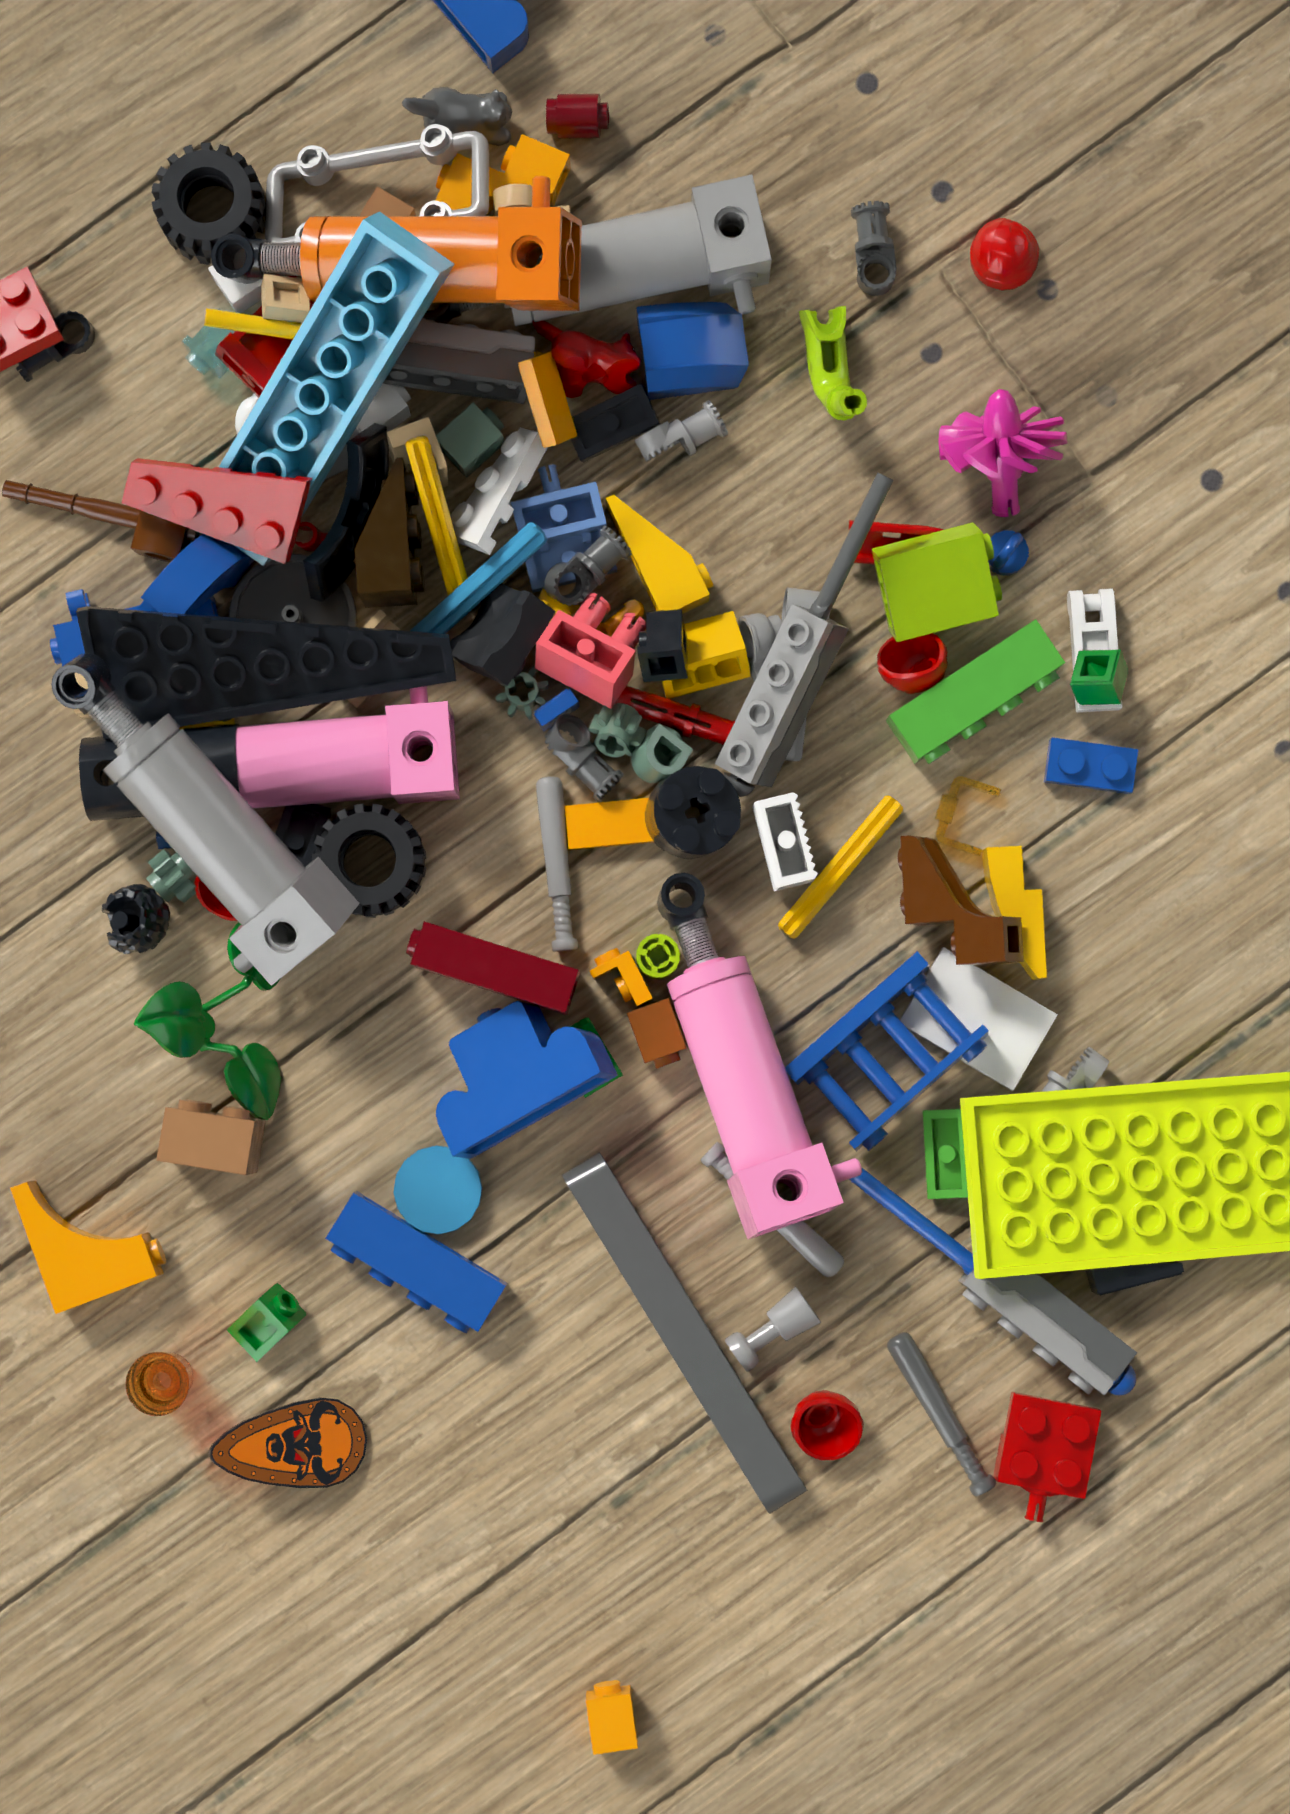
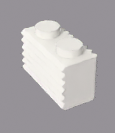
M793 792L756 801L752 807L774 891L811 883L818 874L813 870L816 865L811 862L813 855L808 853L811 846L806 844L809 838L804 836L807 829L802 827L805 821L800 819L803 812L798 810L800 803L796 802L798 795Z

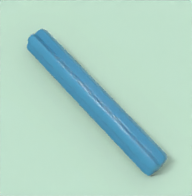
M534 522L528 523L410 631L446 634L547 542L544 531Z

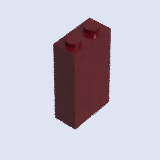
M425 921L421 930L413 929L406 950V954L412 957L410 964L418 969L564 1015H568L580 977L578 969Z

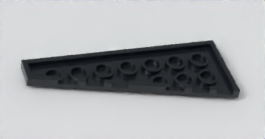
M88 606L78 608L76 611L85 653L97 655L106 662L111 674L110 683L115 687V690H113L114 694L123 702L121 705L125 704L127 709H129L128 712L132 711L133 717L136 716L135 719H138L140 721L139 724L142 723L143 725L149 722L154 726L168 713L182 727L457 681L449 634ZM102 730L103 739H110L109 735L104 733L105 730Z

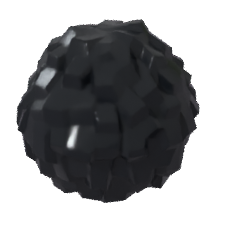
M143 884L122 887L116 892L110 893L106 903L102 904V913L107 914L112 928V933H107L108 942L115 950L123 954H130L132 952L143 953L149 949L153 950L160 943L161 939L165 937V930H168L170 910L168 904L156 893L155 889L148 888Z

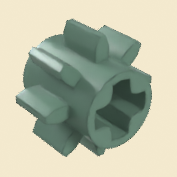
M535 666L529 670L528 674L521 672L516 678L511 680L508 686L500 683L501 686L505 687V692L498 694L496 701L498 703L509 702L510 706L507 713L509 717H513L516 711L519 710L525 711L526 717L530 720L532 719L531 709L536 704L541 707L547 703L544 698L540 697L539 692L548 689L549 684L548 681L536 682L537 670ZM524 682L526 688L534 687L535 689L528 692L529 700L521 702L518 696H510V694L517 691L516 684Z
M617 703L611 709L603 705L600 714L594 715L589 727L590 732L597 734L593 744L603 754L610 757H621L624 754L632 756L635 746H641L647 732L646 729L639 727L642 716L627 704Z
M162 849L148 861V864L154 870L146 879L167 903L175 896L185 903L196 893L194 883L196 874L177 853L171 856L168 851L166 852Z

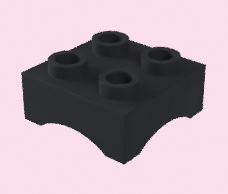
M501 583L482 600L478 614L471 625L460 635L451 639L453 658L469 670L508 686L511 680L516 678L523 670L526 657L556 611L531 592L525 590L518 591Z

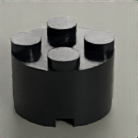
M701 766L680 769L660 781L652 791L645 810L646 827L656 846L671 855L683 859L700 858L721 849L733 838L741 823L740 799L732 783L719 770ZM690 807H697L700 816L696 819H688L685 811Z

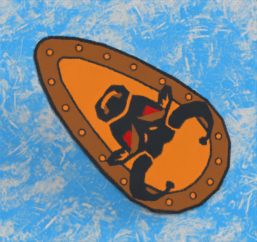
M319 1397L293 1402L243 1420L224 1432L211 1445L209 1457L215 1465L227 1473L248 1481L294 1488H327L343 1483L358 1470L365 1457L367 1435L362 1419L351 1406L338 1399Z

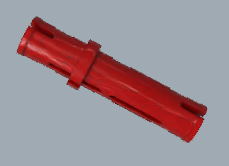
M627 685L615 702V704L623 703L633 707L645 720L682 731V736L691 738L694 735L724 745L735 723V720L731 721L701 710V705L693 703L692 706H688ZM632 700H636V701H639V702H642V703H645V704H648V705H651V706H654V707H657V708L666 710L667 713H663V712H660V711H657V710H654V709H651V708H648V707H645V706H642V705L633 703V702H631V701H632ZM678 714L689 719L705 723L707 725H710L711 727L707 728L695 724L693 722L675 717V715Z

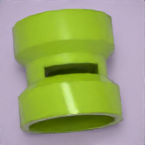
M664 934L647 936L640 942L636 950V962L639 970L645 976L652 979L669 977L676 971L680 961V951L677 943L671 937Z

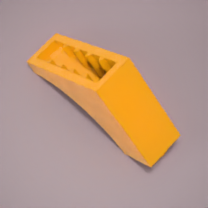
M36 1180L24 1182L10 1188L55 1314L164 1274L161 1265L166 1263L163 1248L157 1238L151 1240L149 1232L123 1238L94 1235L71 1225L63 1219L46 1201Z

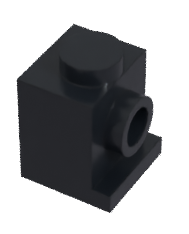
M682 609L646 612V631H639V647H637L644 682L688 678L687 634Z

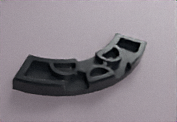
M374 423L346 442L348 475L340 510L325 539L311 555L303 560L311 599L323 602L339 588L356 567V564L353 562L355 559V547L379 497L382 480H386L388 477L389 444L387 426Z

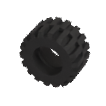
M201 143V150L194 151L191 144L183 147L185 155L178 158L173 153L167 158L170 164L168 169L161 166L156 175L160 183H153L151 193L155 201H152V207L157 217V222L175 250L179 248L182 255L189 260L196 256L200 264L209 265L213 246L224 235L237 234L248 239H257L255 236L256 232L263 234L265 229L263 216L266 214L264 198L266 197L256 172L251 165L248 166L245 157L240 153L236 152L235 155H232L230 148L221 144L218 150L215 151L211 143ZM220 186L234 193V200L230 210L217 221L200 223L188 218L186 215L187 206L192 196L205 187Z
M364 804L354 805V808L347 811L344 808L337 812L338 816L334 820L330 821L328 819L322 826L324 831L321 836L317 835L314 842L316 851L315 854H312V861L319 857L360 903L352 914L376 918L377 915L384 914L387 916L393 914L394 910L399 907L404 908L410 903L409 899L414 893L417 895L419 892L422 877L425 878L427 869L425 867L426 851L418 832L400 813L393 809H386L383 805L373 804V806H365ZM369 835L379 836L388 841L396 856L395 867L390 877L374 887H364L354 883L348 877L344 868V859L349 847L359 838Z

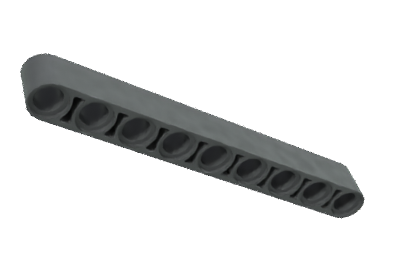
M596 1153L564 1173L562 1177L767 1512L771 1514L808 1491L601 1153Z

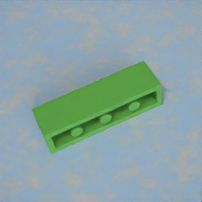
M1035 619L890 714L886 722L914 764L925 758L928 764H931L951 750L947 743L961 734L964 740L969 739L987 727L983 719L998 710L1001 716H1004L1023 703L1019 695L1034 686L1039 693L1060 679L1056 671L1065 664V661Z

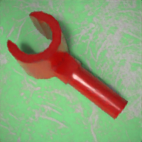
M301 522L299 529L313 531V537L307 543L295 541V544L305 551L314 552L328 533L321 532L310 522Z

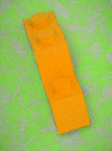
M522 134L517 146L510 145L504 155L501 170H504L505 173L489 167L488 213L494 209L492 193L495 189L509 184H527L532 186L535 176H547L550 178V206L554 207L571 169L570 154ZM457 153L451 165H443L436 182V188L440 191L435 201L448 204L452 210L471 206L472 159Z

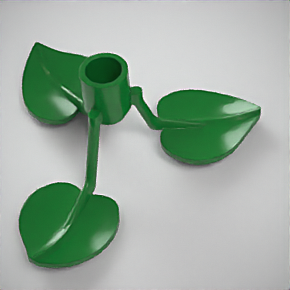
M239 922L232 929L229 938L241 925ZM228 938L227 950L233 968L244 976L240 983L205 1004H202L199 993L190 984L180 981L170 983L157 991L147 1001L136 1017L134 1025L149 1034L168 1053L179 1058L191 1057L199 1050L201 1052L212 1050L231 1054L234 1058L229 1060L224 1068L225 1081L229 1091L245 1110H250L252 1116L265 1121L269 1120L273 1115L280 1091L281 1076L276 1058L267 1047L259 1043L247 1044L241 1052L237 1046L211 1042L210 1038L215 1033V1021L208 1011L245 990L252 982L260 990L267 991L275 987L279 980L271 986L254 966L246 973L239 972L234 966V959L241 952Z

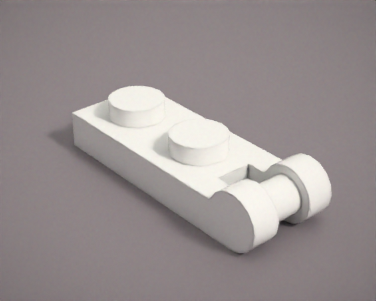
M1099 589L1098 594H1083L1082 590L1068 591L1067 609L1070 619L1074 671L1078 651L1118 650L1116 610L1113 589ZM1099 611L1100 622L1086 623L1085 612ZM1075 698L1076 713L1120 710L1122 708V700L1121 704L1080 705Z

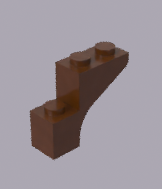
M911 835L900 836L901 848L898 851V865L903 874V892L900 897V907L905 916V924L936 925L954 923V931L951 935V949L956 956V965L1024 962L1021 917H995L980 910L971 900L935 839Z

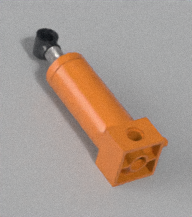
M535 176L533 178L532 207H498V216H387L455 264L432 303H504L523 311H580L582 220L561 207H550L551 180L549 177ZM369 216L309 217L304 224L300 243H269L266 239H248L237 234L224 235L213 246L211 254L212 265L217 273L223 277L244 284L255 283L259 279H263L264 274L302 276L307 297L312 302H315L361 222ZM244 249L246 261L241 268L236 270L233 263L234 256L239 250ZM542 255V260L536 266L538 258Z

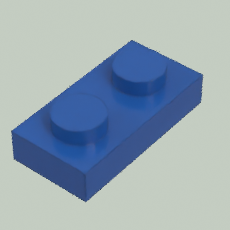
M1051 737L1048 744L1044 782L1131 794L1134 788L1138 749Z

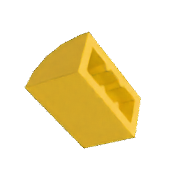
M734 611L686 623L688 678L661 682L666 698L671 699L751 677L746 647Z

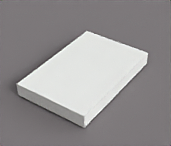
M943 947L926 974V977L929 979L926 983L971 1033L976 1031L982 1024L989 1030V1035L984 1039L988 1046L971 1062L968 1063L964 1058L961 1061L1013 1091L1058 1014L975 965H956V956L953 952ZM913 996L900 1021L910 1031L947 1053H951L959 1045Z

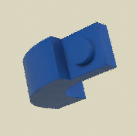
M202 534L180 552L157 576L140 597L144 601L137 610L194 615L218 591L234 587L253 563L254 559L230 543Z

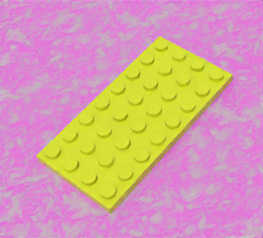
M1290 1072L960 1098L974 1276L977 1279L1290 1251Z

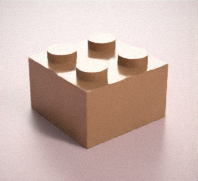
M179 1099L178 1107H165L156 1161L242 1175L258 1172L266 1120L255 1119L250 1114V1110L238 1107H223L222 1113L211 1112L212 1103Z

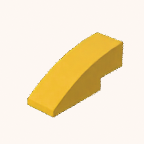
M1022 846L986 847L981 852L985 882L996 917H1021L1024 962L1019 963L1032 980L1047 978L1042 889L1024 890Z

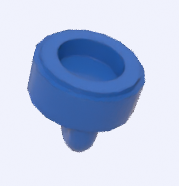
M1003 530L995 533L991 537L994 559L988 560L991 571L1003 576L1017 573L1024 567L1029 557V548L1026 540L1019 532Z

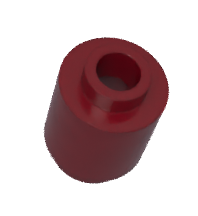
M558 94L557 98H547V133L557 134L559 139L600 138L601 129H609L608 102L601 103L600 94Z

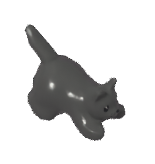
M439 87L433 88L423 95L422 98H405L402 101V106L410 113L423 116L425 128L432 124H439L448 127L452 134L477 131L486 137L488 144L495 146L508 144L511 139L510 131L503 126L511 119L512 109L507 104V96L496 89L491 93L476 95L462 94L452 88Z

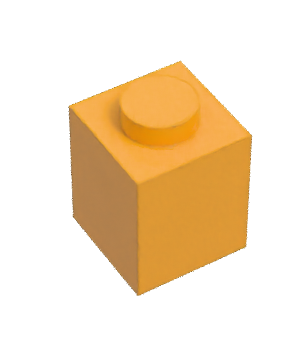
M618 1680L594 1684V1690L586 1691V1707L593 1755L637 1749L638 1736L631 1686H621Z

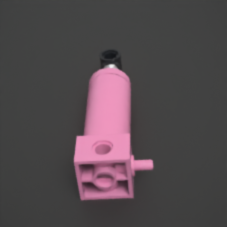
M676 873L668 877L662 885L657 899V906L661 916L668 921L670 929L676 931L688 969L683 971L684 974L667 983L734 1174L727 1180L747 1240L830 1212L844 1202L837 1183L860 1176L862 1167L856 1158L830 1166L823 1143L812 1145L746 957L737 956L725 959V957L717 955V950H715L714 944H712L713 941H711L712 938L705 921L708 915L703 904L705 898L704 887L694 875ZM677 889L685 890L692 898V905L687 908L676 907L671 902L669 893ZM777 1183H784L792 1191L791 1201H786L778 1195Z

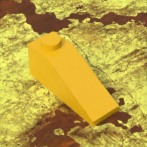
M615 495L607 497V510L622 541H625L631 550L630 553L632 555L630 558L655 610L682 609V614L709 602L710 593L708 589L714 587L705 565L703 563L696 565L690 553Z

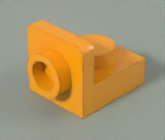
M617 947L594 959L597 967L589 970L594 980L618 968L621 976L615 978L614 981L625 1003L634 999L637 1007L653 1000L629 951L621 954Z

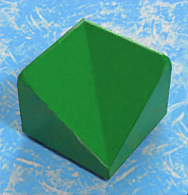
M1121 649L1078 651L1070 682L1078 704H1121L1128 676V666Z

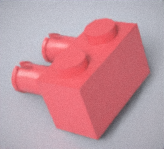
M590 593L573 617L560 610L557 611L536 642L535 669L611 709L633 676L636 653L634 649L639 643V631H646V621L639 616L633 625L632 621L635 618V614L625 613L621 623L610 637L596 630L605 615L609 613L611 609L610 604L601 596L595 605L593 602L597 598V594Z

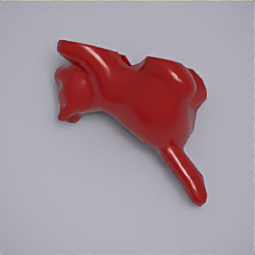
M545 320L539 322L532 321L538 334L552 342V358L556 362L566 397L575 398L581 396L585 385L592 382L601 384L614 394H620L637 385L629 374L640 367L641 359L637 356L635 348L631 344L628 332L619 341L606 343L582 332L562 331Z

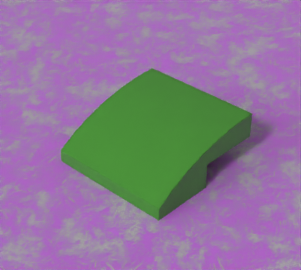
M961 1109L923 1110L927 1199L968 1198Z

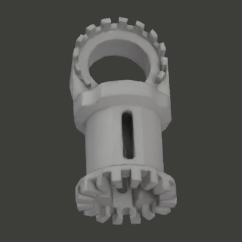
M708 400L703 403V409L682 421L679 419H675L670 423L666 421L634 441L646 461L651 460V457L655 458V452L660 455L662 450L665 452L668 450V447L672 448L673 445L675 446L679 442L687 454L692 456L696 453L698 446L717 435L722 438L728 435V430L723 423V419H717L720 414L719 412L716 413V407Z
M1088 1047L1083 1052L1086 1056L1080 1055L1082 1061L1077 1060L1075 1062L1076 1066H1072V1071H1069L1066 1079L1050 1070L1047 1075L1049 1081L1042 1091L1091 1088L1107 1068L1109 1060L1091 1047Z

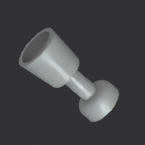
M796 1286L767 1311L770 1321L746 1338L742 1333L736 1332L725 1339L728 1347L746 1372H749L758 1364L759 1358L756 1352L780 1335L785 1341H788L821 1323Z

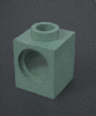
M473 402L439 432L436 438L442 453L467 478L501 448L504 442L501 430L504 428V425L488 407L481 411Z

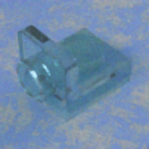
M203 326L193 338L186 335L181 341L187 352H189L185 359L202 375L210 371L218 379H221L229 368L215 355L218 344L230 332L233 334L235 331Z

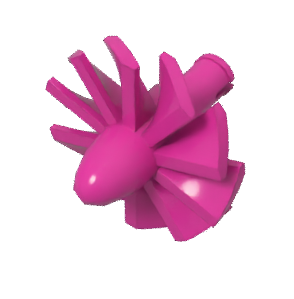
M998 389L989 397L984 414L981 417L966 411L959 414L951 426L942 425L939 429L938 443L940 460L947 459L956 472L962 473L973 466L991 480L992 514L999 517H1009L1008 507L1011 508L1012 516L1020 511L1018 478L1021 477L1023 471L1028 473L1037 472V467L1025 462L1023 458L1061 460L1063 453L1052 450L1050 447L1067 444V433L1050 431L1064 424V419L1061 416L1027 423L1041 412V408L1033 406L1019 414L1013 396L1008 391Z

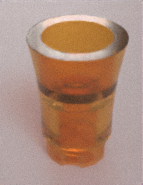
M163 1352L145 1354L132 1364L127 1373L125 1383L127 1396L133 1406L144 1414L151 1416L170 1414L177 1410L185 1401L193 1384V1371L189 1362L179 1354ZM160 1372L169 1375L171 1384L168 1388L160 1383L158 1376Z

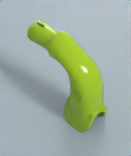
M846 306L830 309L828 311L829 320L826 324H821L817 320L816 311L800 310L799 317L805 335L807 364L814 393L829 415L836 420L845 421L861 414L867 406V398L862 390L853 389L850 385L845 337Z

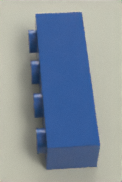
M358 1191L352 1194L325 1238L334 1244L331 1248L334 1254L352 1264L356 1258L372 1267L368 1274L389 1287L395 1281L410 1290L406 1296L408 1299L426 1310H429L432 1304L447 1313L444 1320L464 1333H467L470 1328L477 1332L480 1330L508 1284Z

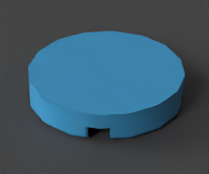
M436 1145L416 1151L403 1162L396 1174L393 1193L397 1209L407 1223L422 1232L443 1234L459 1229L472 1219L480 1205L483 1187L479 1171L469 1158L453 1157L449 1147Z

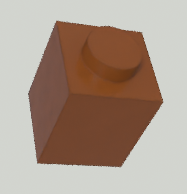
M669 998L627 1013L645 1064L653 1061L657 1069L681 1060L678 1052L686 1049V1045Z

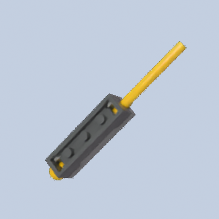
M206 308L204 326L292 340L302 323L263 319L261 316ZM422 318L383 384L524 404L527 393L518 362L543 353L534 352L535 337L524 336L517 331L503 330L497 332L479 329L472 324L450 325Z

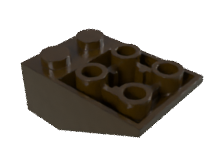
M403 457L395 459L355 547L357 593L365 608L418 605L417 592H425L423 566L420 565V558H415L414 549H422L421 525L418 522L417 514H412V506H419V492L413 471L407 470Z

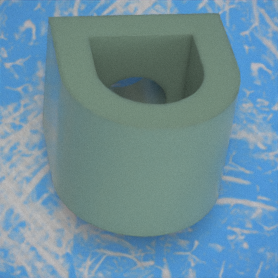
M658 723L647 730L641 746H635L631 756L632 767L637 776L648 783H658L682 769L693 749L682 741V737L675 730L663 727Z

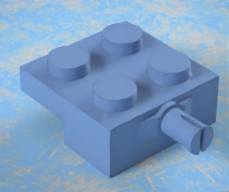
M554 464L548 465L552 482H549L545 466L538 469L544 490L543 494L511 502L518 532L528 523L534 522L544 531L547 537V542L525 561L533 593L545 589L544 581L551 567L557 563H567L577 552L584 553L600 537V530L607 526L597 483L592 482L561 489L556 465ZM615 565L606 575L616 573L617 566ZM570 572L563 575L559 580L558 587L575 583L576 578L574 574Z

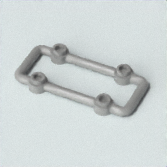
M432 124L423 130L419 140L331 155L322 147L306 146L299 152L296 161L278 164L268 174L266 182L265 239L269 243L301 242L306 222L297 228L295 236L282 238L284 182L286 180L303 177L309 185L319 186L328 182L336 171L419 157H426L434 165H444L450 162L458 151L472 149L471 206L452 210L444 202L430 201L422 207L420 216H486L489 209L488 140L482 133L477 131L452 134L448 127Z

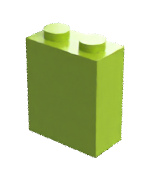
M973 522L872 548L888 629L896 642L999 616L997 601H1001L1003 598L997 575L991 576L988 560L994 559L992 541L989 534H983Z

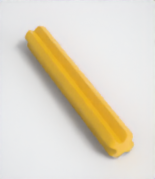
M418 436L407 440L405 446L449 596L467 579V574L429 439L426 436Z
M889 795L884 796L780 920L778 927L783 933L792 939L800 935L903 812V807L897 800Z

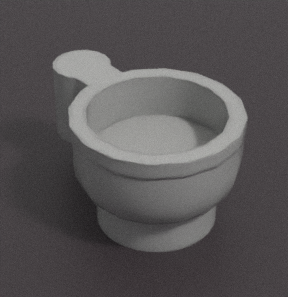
M755 613L739 618L738 626L746 647L751 675L754 681L782 625L778 615L767 617L762 613Z

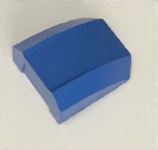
M683 302L636 307L638 331L641 336L645 365L646 389L650 400L729 390L739 387L749 367L741 313L729 304L722 302Z

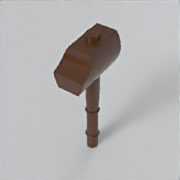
M6 480L2 488L3 497L24 501L26 504L33 503L68 511L72 515L78 514L93 520L135 529L131 549L138 555L170 563L200 535V532L120 503L81 497L78 494H66L36 487L32 483L27 485Z

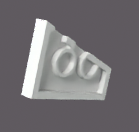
M520 427L518 431L510 434L501 446L502 453L495 463L478 476L475 482L476 489L468 500L460 503L454 509L450 517L458 543L488 555L491 554L496 544V541L491 538L496 525L499 522L502 524L508 522L514 511L511 507L510 499L514 492H518L528 485L547 448L542 446L538 432Z

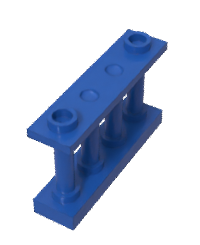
M918 951L785 1067L787 1074L797 1085L804 1080L809 1085L814 1083L857 1131L858 1135L849 1142L856 1152L862 1146L867 1151L875 1147L888 1135L884 1127L962 1058L969 1063L988 1046L984 1039L989 1035V1030L982 1024L976 1031L971 1033L928 986L926 982L929 979L924 974L930 970V967ZM905 992L909 997L914 995L959 1045L939 1063L893 1013L896 1008L891 1003L902 993ZM871 1021L875 1026L880 1024L925 1074L908 1091L904 1092L860 1042L862 1037L858 1032ZM839 1051L842 1055L847 1053L892 1104L872 1122L827 1072L829 1066L825 1061L835 1052Z

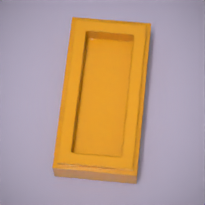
M551 351L518 362L542 446L544 448L555 446L576 437L577 432Z
M649 798L565 806L569 851L654 843L645 823V810Z

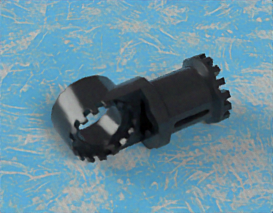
M67 311L66 313H60V315L54 318L61 334L68 323L73 321L82 323L85 328L83 339L76 344H68L62 340L19 362V366L16 369L26 382L33 379L32 374L53 360L60 362L71 354L86 352L92 346L95 339V331L92 324L82 314L76 311Z

